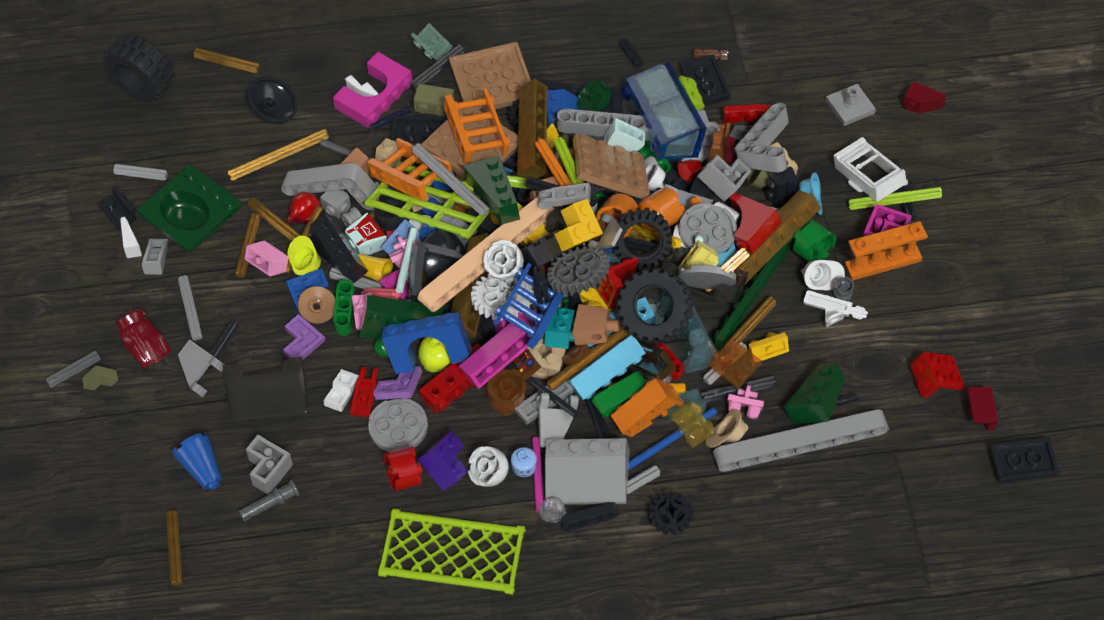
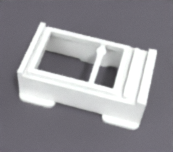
M863 137L834 154L835 168L849 179L848 184L857 192L864 191L876 202L908 184L905 170L900 169L867 143ZM862 155L868 158L861 164H857L856 167L851 164V162ZM872 161L885 170L888 175L874 183L858 169Z

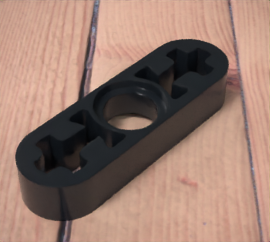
M610 502L566 514L560 518V522L564 531H572L612 520L619 516V510L616 503Z

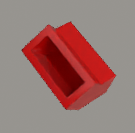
M690 159L678 163V175L686 182L694 180L699 170L703 169L700 160Z

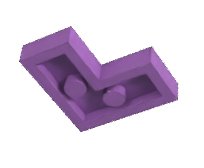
M299 314L284 326L285 330L295 340L285 347L283 351L297 365L325 341V336Z
M415 366V371L400 373L397 380L379 381L373 393L375 399L412 398L422 374L421 367Z

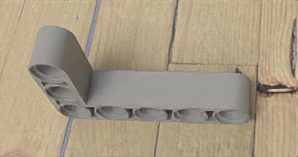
M777 103L772 105L735 147L737 159L739 158L748 168L770 172H782L787 168L784 149L769 146L789 123L785 104Z
M346 163L289 171L286 173L281 190L287 195L295 196L301 192L318 193L347 189L363 208L373 210L375 208L365 206V201L376 190L377 186L359 165Z

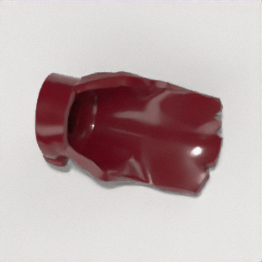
M140 308L125 312L115 324L120 330L123 345L136 358L142 368H146L148 365L161 361L164 355H168L171 348L156 326L144 317L146 313Z

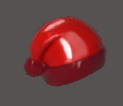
M309 192L297 194L289 205V214L286 217L289 224L295 222L306 225L316 206L322 208L320 200Z

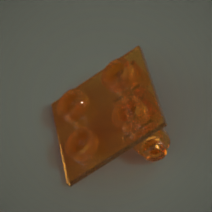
M732 338L720 352L717 351L714 354L712 361L708 365L739 389L762 364V361Z

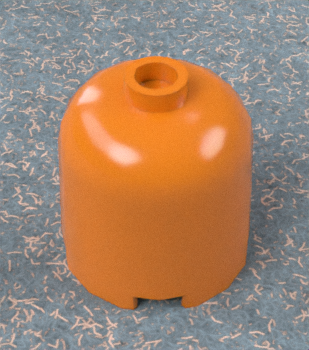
M670 188L660 189L644 198L638 204V208L641 207V211L649 208L650 212L656 210L658 215L661 213L664 216V220L668 221L669 226L678 223L685 213L684 204L681 205L677 198L679 197L678 193ZM640 223L645 230L658 232L652 225Z
M614 194L599 209L596 219L600 221L603 214L611 215L616 220L618 218L621 219V215L623 213L627 215L628 210L637 211L638 205L627 194ZM631 226V227L627 230V232L625 233L624 238H625L626 236H628V234L630 233V231H631V229L633 228V226Z

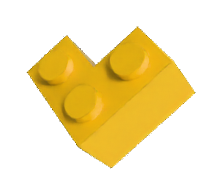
M588 199L574 203L561 211L567 228L554 235L563 252L603 234Z

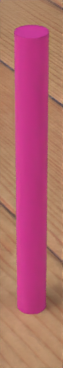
M533 437L532 450L537 457V468L534 472L535 507L537 512L544 511L541 452L539 437Z

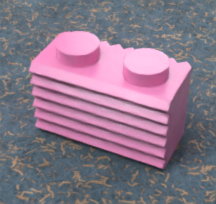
M264 240L246 246L245 260L271 277L286 272L289 257L280 250L278 251L273 245L271 246Z

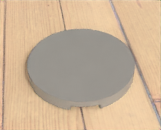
M708 202L699 203L687 209L679 225L680 238L689 250L692 249L696 242L695 237L701 235L703 243L713 248L718 255L731 247L735 240L733 235L737 230L736 222L727 209Z
M692 265L690 269L686 270L685 268H680L677 275L687 286L695 288L723 289L736 284V274L733 271L728 273L722 270L721 267L713 265Z
M411 399L385 400L377 405L370 414L369 434L372 441L379 448L388 452L410 446L415 448L423 441L428 430L425 411L418 403Z

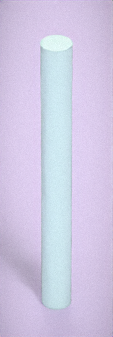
M411 228L395 290L397 293H403L412 248L417 235L416 228Z

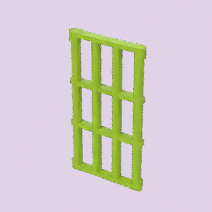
M399 161L394 168L400 165L403 161ZM411 165L404 171L410 173L417 167ZM425 170L419 176L427 177L432 172ZM440 177L435 179V181L445 183ZM461 181L468 189L475 193L472 186H469L466 181ZM381 182L365 201V206L390 212L401 218L405 217L429 225L432 228L436 227L460 235V237L469 239L488 215L481 216L479 214L475 217L450 209L455 202L471 206L455 191L452 194L430 187L431 183L426 186V193L446 199L447 201L443 206L425 200L420 201L410 195L388 189V184ZM382 194L407 203L401 209L377 201V198ZM413 205L435 211L437 214L432 219L409 210ZM444 215H448L472 224L466 230L440 220Z

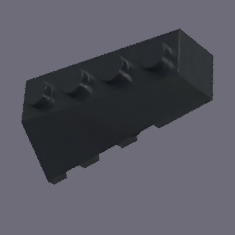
M323 213L310 225L308 238L312 241L316 252L339 270L342 275L355 283L368 272L363 261L335 220L326 213Z

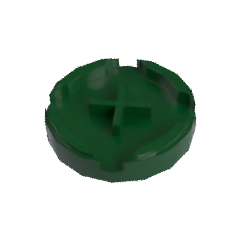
M601 80L587 83L578 94L579 102L577 101L579 108L586 111L600 112L610 100L611 89Z

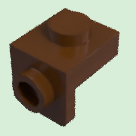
M575 345L570 348L562 360L566 366L580 363L591 352V349L588 345Z

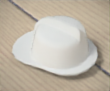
M653 156L646 158L644 161L649 191H655L658 188L663 189L665 172Z
M813 260L807 263L804 269H801L806 285L814 290H834L836 280L840 277H845L843 266L839 262L831 260Z

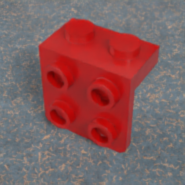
M923 352L910 363L921 397L928 398L939 388L961 391L965 387L956 361L951 355Z

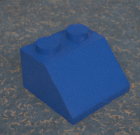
M564 89L548 90V126L553 124L557 129V113L561 109L581 110L577 104L579 97Z

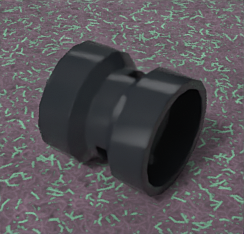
M674 169L669 170L665 174L663 181L664 185L667 184L682 191L688 183Z

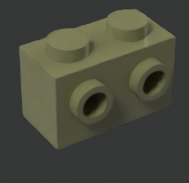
M419 84L413 100L415 111L447 117L444 110V96L452 94L455 101L454 89Z

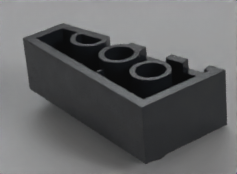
M567 224L520 250L524 258L523 269L530 263L531 267L528 272L532 271L535 266H537L539 271V265H544L545 263L550 265L552 262H556V257L562 253H569V249L562 252L554 235L567 228ZM588 241V242H585V243H583V244H581V245H578L579 248L582 247V246H584V245H586V244H588L589 241Z

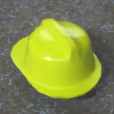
M306 236L296 237L290 243L287 253L293 271L297 275H305L318 270L321 258L316 252L312 241Z

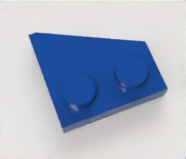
M322 268L286 281L299 315L301 314L298 310V300L306 289L314 286L329 288Z

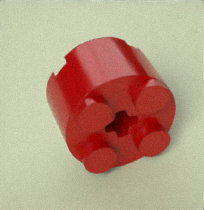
M413 446L384 453V462L388 464L387 476L395 492L422 484L420 477L422 468L420 463L415 461L416 452Z

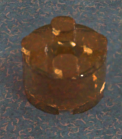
M503 368L488 381L487 393L491 407L503 415H510L515 412V408L527 400L526 380L520 371L512 368L511 370H505Z

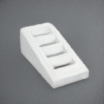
M121 217L123 247L126 257L141 256L140 246L125 217Z

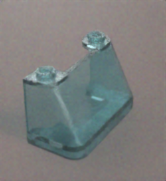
M662 289L656 310L660 319L664 317L669 318L673 311V300L664 289ZM695 304L692 307L693 315L689 320L690 324L684 329L692 346L687 354L688 359L683 361L685 373L712 367L717 364L719 359V352Z

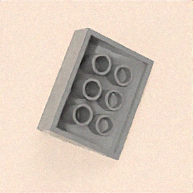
M627 439L547 440L545 455L546 505L606 504L610 502L626 504L630 454Z

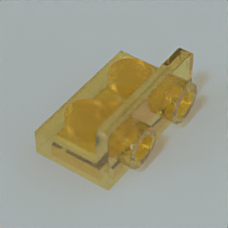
M694 401L686 403L670 414L691 448L696 447L707 438L715 435L713 424L704 418L702 407Z

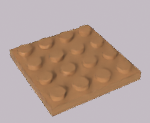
M517 42L449 57V63L462 102L481 99L483 89L487 88L489 95L493 96L495 109L511 106L513 101L519 102L520 88L531 81ZM484 105L475 107L481 112H486Z
M472 107L461 109L458 113L462 116H468L483 112ZM488 119L464 124V129L473 130L492 125ZM448 120L421 145L429 153L450 162L452 170L466 179L463 165L500 156L503 164L518 150V135L501 125L505 137L508 136L510 141L507 155L503 156L500 147L477 151L472 154V160L469 163L463 162ZM495 133L469 138V142L473 143V145L497 140Z
M575 133L573 146L577 179L641 199L650 196L644 156L640 152H630L622 146L616 145L614 147L608 145L603 140H595L587 135Z

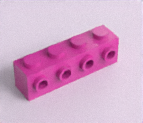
M519 316L517 317V318H519L520 320H522L523 322H525L526 324H528V323H527L526 321H524L521 317H519ZM510 323L459 367L467 379L480 389L529 347L527 343L530 337L527 336L526 332Z

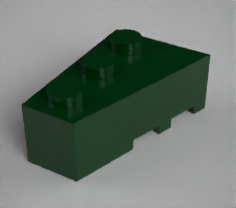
M837 362L818 364L784 408L793 424L827 422L830 420L845 381V377Z

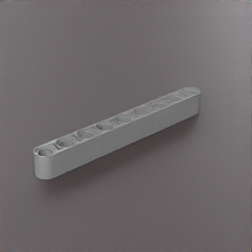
M561 109L557 113V129L562 133L570 134L576 133L604 137L615 118L645 131V141L711 146L714 140V131H720L718 124L705 121L575 109Z
M873 410L723 445L716 448L713 453L719 471L726 472L883 435L889 430L883 411Z

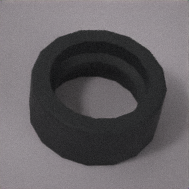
M392 197L381 201L401 209L407 203ZM375 208L374 215L380 227L385 230L397 229L405 219L408 222L410 221V219L401 218L396 214L385 217L390 212Z

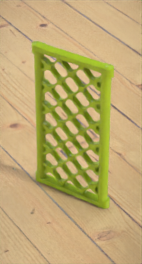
M392 509L378 576H395L504 591L505 594L513 595L515 592L514 584L521 545L526 529L525 526L520 525L513 527ZM396 519L402 520L403 526L394 530ZM413 521L421 522L423 529L413 533L409 526ZM433 524L441 525L443 529L436 536H433L429 531ZM453 527L462 528L463 534L454 539L448 532ZM404 529L408 530L411 536L401 541L397 534ZM473 529L481 530L483 537L473 541L469 534ZM427 532L431 539L424 544L420 543L417 536ZM493 532L502 533L503 540L493 544L489 537ZM443 535H447L451 540L445 546H441L437 542V539ZM513 535H518L516 547L509 541ZM392 537H395L399 544L390 549ZM464 537L468 538L471 545L461 549L457 542ZM415 540L419 547L413 551H408L405 544ZM487 540L492 547L482 552L477 545ZM432 542L436 543L439 550L429 554L425 547ZM507 543L512 550L503 555L497 547ZM455 545L460 552L453 557H449L445 550ZM403 548L407 555L401 559H396L393 552ZM471 548H475L480 554L473 560H470L465 554ZM423 550L427 558L417 562L413 555ZM491 551H496L500 558L492 563L489 562L485 555ZM443 553L448 560L441 565H437L433 558ZM515 553L513 565H510L506 558ZM388 555L392 556L395 560L391 568L386 567ZM459 556H464L468 563L458 568L453 560ZM408 558H411L415 563L411 570L402 569L401 563ZM481 558L484 559L488 566L482 570H477L473 564ZM431 561L435 565V569L431 573L423 572L421 565ZM503 561L508 566V569L498 573L494 566ZM447 564H452L456 571L452 573V576L443 575L441 568ZM471 566L476 574L473 575L472 579L463 578L461 572ZM492 569L497 576L492 581L483 580L482 574ZM508 572H512L510 584L504 583L502 578Z

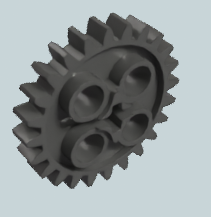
M584 246L580 250L579 247H576L575 251L569 249L568 254L562 253V258L556 257L557 262L551 263L552 267L548 268L549 273H547L549 284L554 291L556 290L558 294L563 292V295L570 292V295L573 296L575 292H578L580 295L582 290L588 292V288H596V283L601 284V279L607 278L605 274L609 273L608 268H610L607 255H605L604 251H600V248L594 249L591 246L587 249Z

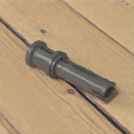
M291 479L288 484L280 488H274L271 494L238 511L245 522L277 504L283 505L286 500L293 496L298 497L300 494Z

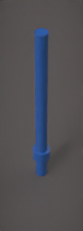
M712 407L703 414L696 415L692 418V421L629 461V470L694 428L703 426L706 423L705 421L717 414L715 408Z

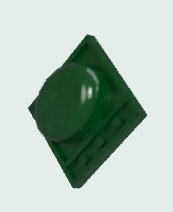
M189 164L136 211L144 220L190 254L243 207V203L193 165Z

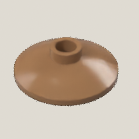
M319 286L310 287L300 295L298 310L306 321L321 324L330 320L334 315L335 298L326 288ZM318 304L320 309L315 310L313 305Z

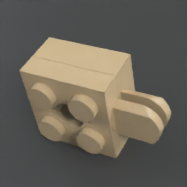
M545 333L534 349L528 347L542 366L532 377L550 380L564 369L565 363L562 358L568 353L569 348L545 346Z

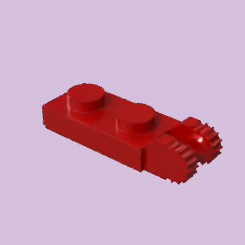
M772 105L725 106L722 117L723 123L759 120Z
M361 367L350 409L351 416L370 417L374 402L373 393L378 380V368L373 369L371 379H366L367 368Z

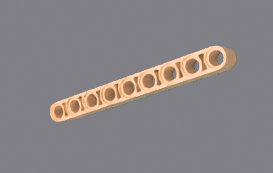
M538 197L519 211L520 220L500 226L423 288L417 299L431 312L437 311L486 271L483 261L484 255L494 242L507 240L517 246L551 218L554 208L540 209L538 207L540 199Z

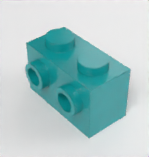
M557 308L545 332V346L569 348L570 341H574L572 332L575 323V310Z

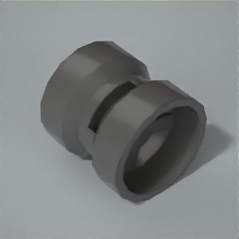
M840 277L836 280L833 292L834 298L847 302L851 300L854 289L852 279Z

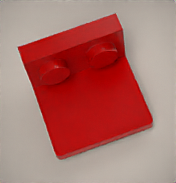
M637 257L625 259L615 266L611 265L608 268L609 273L605 274L607 278L601 279L602 283L599 285L597 292L609 309L616 307L620 288L622 289L626 279L629 280L632 274L635 273L639 261Z

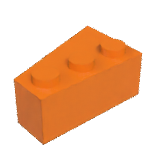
M655 378L648 381L642 390L634 393L629 401L617 407L616 412L611 417L622 434L633 437L652 425L651 420L661 414L665 417L669 414L667 410L677 404L680 407L684 405V402L672 385Z

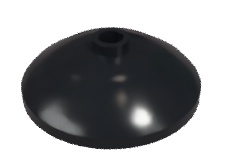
M263 76L253 80L247 88V102L251 110L261 119L273 124H283L289 122L297 113V98L292 89L283 81Z
M445 230L431 233L424 241L425 243L452 250L459 246V253L463 256L466 255L462 241L451 232ZM424 256L423 272L429 281L432 282L458 260Z

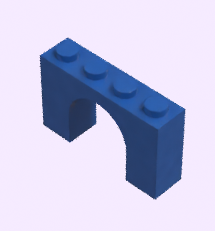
M459 312L427 317L415 321L410 320L405 323L390 324L383 327L382 341L396 375L415 371L416 357L411 343L421 337H431L442 342L447 349L452 364L464 362L472 354V347Z

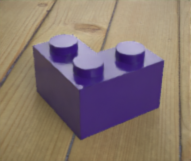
M452 430L438 439L418 459L443 491L459 481L467 472L463 463L455 456L464 445Z

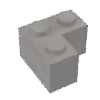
M716 155L697 176L718 197L725 201L738 190L751 170L739 158L729 166Z
M257 435L246 448L249 461L256 465L250 473V478L253 486L269 495L292 467L293 463L290 453Z

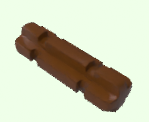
M695 48L693 57L697 59L714 54L716 60L718 58L720 60H727L728 50H701L700 48Z

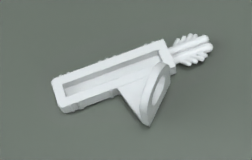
M809 290L804 298V304L807 306L825 310L826 327L842 320L844 316L849 317V314H852L853 318L856 317L859 320L866 318L868 314L864 307H852V303Z

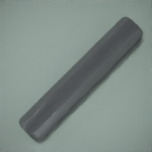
M93 351L46 377V382L50 387L56 386L100 361L99 354Z

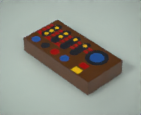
M528 348L513 360V363L526 379H529L542 367Z

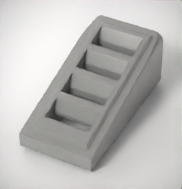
M149 239L142 261L144 274L163 273L168 239Z

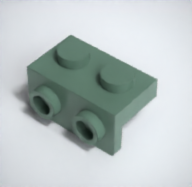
M430 23L418 35L411 34L415 39L413 43L420 49L423 47L425 49L423 53L430 59H440L453 47Z

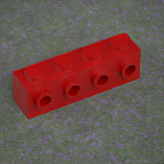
M478 343L472 347L471 355L481 348ZM463 362L451 364L419 390L420 399L435 414L447 409L453 400L459 399L468 388L475 386L460 369L459 366Z

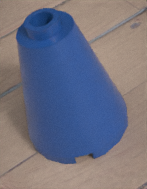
M201 433L193 435L180 443L182 445L181 448L177 450L175 447L172 454L174 458L204 489L211 491L220 486L219 482L222 478L207 433H204V436Z

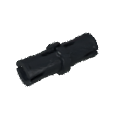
M539 265L540 272H538L537 266H535L532 271L535 280L533 287L536 290L537 303L543 304L542 298L544 297L545 304H547L550 298L547 289L549 283L546 280L545 267Z

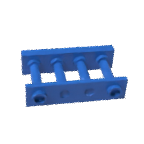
M528 263L524 269L520 268L517 275H515L517 281L503 306L499 305L494 315L497 317L493 324L497 325L501 318H504L528 334L527 336L530 339L527 346L534 349L545 333L564 295L563 292L558 294L556 290L554 291L548 287L549 303L545 304V301H543V304H538L537 296L520 286L523 281L533 286L535 281L532 276L527 274L531 267V264ZM518 293L537 305L544 313L537 314L515 300V294ZM509 305L534 320L537 326L531 327L507 312Z

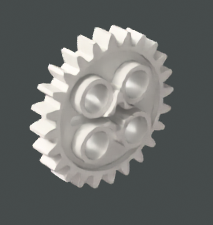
M488 273V278L481 277V282L476 281V286L472 287L471 299L474 309L479 310V315L485 313V318L491 315L492 320H495L497 317L494 315L499 305L503 306L517 278L500 280ZM523 281L520 286L534 294V287ZM518 293L514 296L515 300L530 308V304H533ZM509 305L507 312L518 317L519 311Z

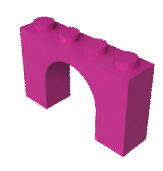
M377 52L367 62L369 75L386 85L383 92L376 96L366 97L344 86L333 97L335 109L367 128L372 123H375L379 116L386 112L395 100L400 98L401 94L410 87L412 81V73L409 69L380 52Z

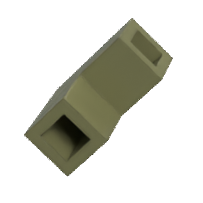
M95 366L82 378L83 386L89 390H96L101 384L112 387L118 381L117 371Z

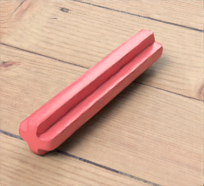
M364 288V291H361V295L372 293V296L391 299L401 297V293H397L396 289Z

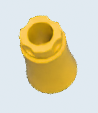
M358 254L368 269V272L363 276L380 282V279L392 273L393 262L391 259Z

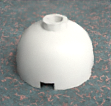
M500 240L494 242L492 247L486 250L483 261L485 269L490 275L500 280H509L517 275L520 268H523L524 258L518 246L510 241Z
M489 446L479 447L472 453L469 459L471 466L468 474L476 485L485 487L496 486L507 476L509 469L508 460L504 453L497 448Z

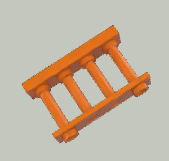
M487 88L483 89L481 99L457 103V101H454L452 94L444 96V110L464 163L471 162L474 152L500 147L503 156L507 155L510 141L508 136L505 137L494 108L493 96L489 95ZM483 105L486 110L485 113L462 116L458 113L461 109ZM488 119L492 125L473 130L464 129V124ZM495 133L497 139L474 145L469 142L471 137Z
M399 138L396 139L398 150L383 162L374 158L367 161L372 177L420 201H424L427 198L426 186L439 177L433 171L423 180H416L415 178L429 167L412 152L414 145ZM433 155L452 173L450 162ZM401 156L408 158L396 168L390 167ZM414 162L421 164L409 174L402 173Z
M919 221L850 240L849 245L855 259L846 261L844 267L849 278L853 281L921 262L922 255L916 242L927 239L928 236Z

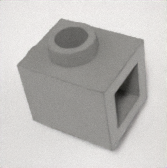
M343 190L326 191L320 197L322 208L330 216L334 215L338 219L341 217V214L347 213L351 207L349 195Z

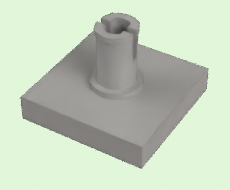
M858 84L826 96V102L843 126L875 114V107Z

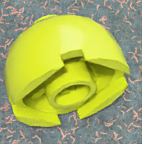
M425 337L421 341L418 348V357L420 364L427 371L439 373L452 364L447 349L442 342L431 337Z

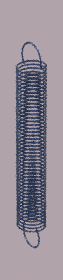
M407 106L406 108H408V109H404V108L402 109V110H406V111H400V110H399V111H397V112H408V114H409V113H411V111H408V110H411V109H409L410 107ZM395 112L383 118L385 120H379L382 122L376 121L375 123H384L386 125L392 122L393 116H402L398 114H404L405 116L407 113ZM372 123V125H381V127L384 126V124H373V123Z

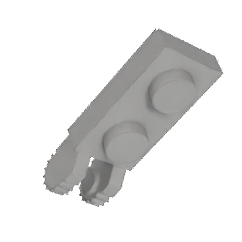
M590 183L553 187L552 189L540 191L538 194L540 199L538 207L543 210L551 209L552 206L574 204L588 199L590 202Z

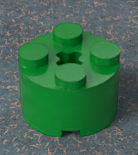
M811 220L807 226L795 233L793 251L807 262L825 260L829 255L827 251L835 245L836 235L815 220Z

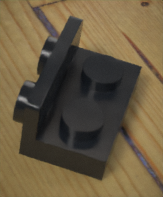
M114 186L111 188L113 194L98 202V206L117 231L121 230V217H125L128 223L131 224L137 220L135 215L137 211L132 202L128 203L126 201L127 198L123 191H118Z

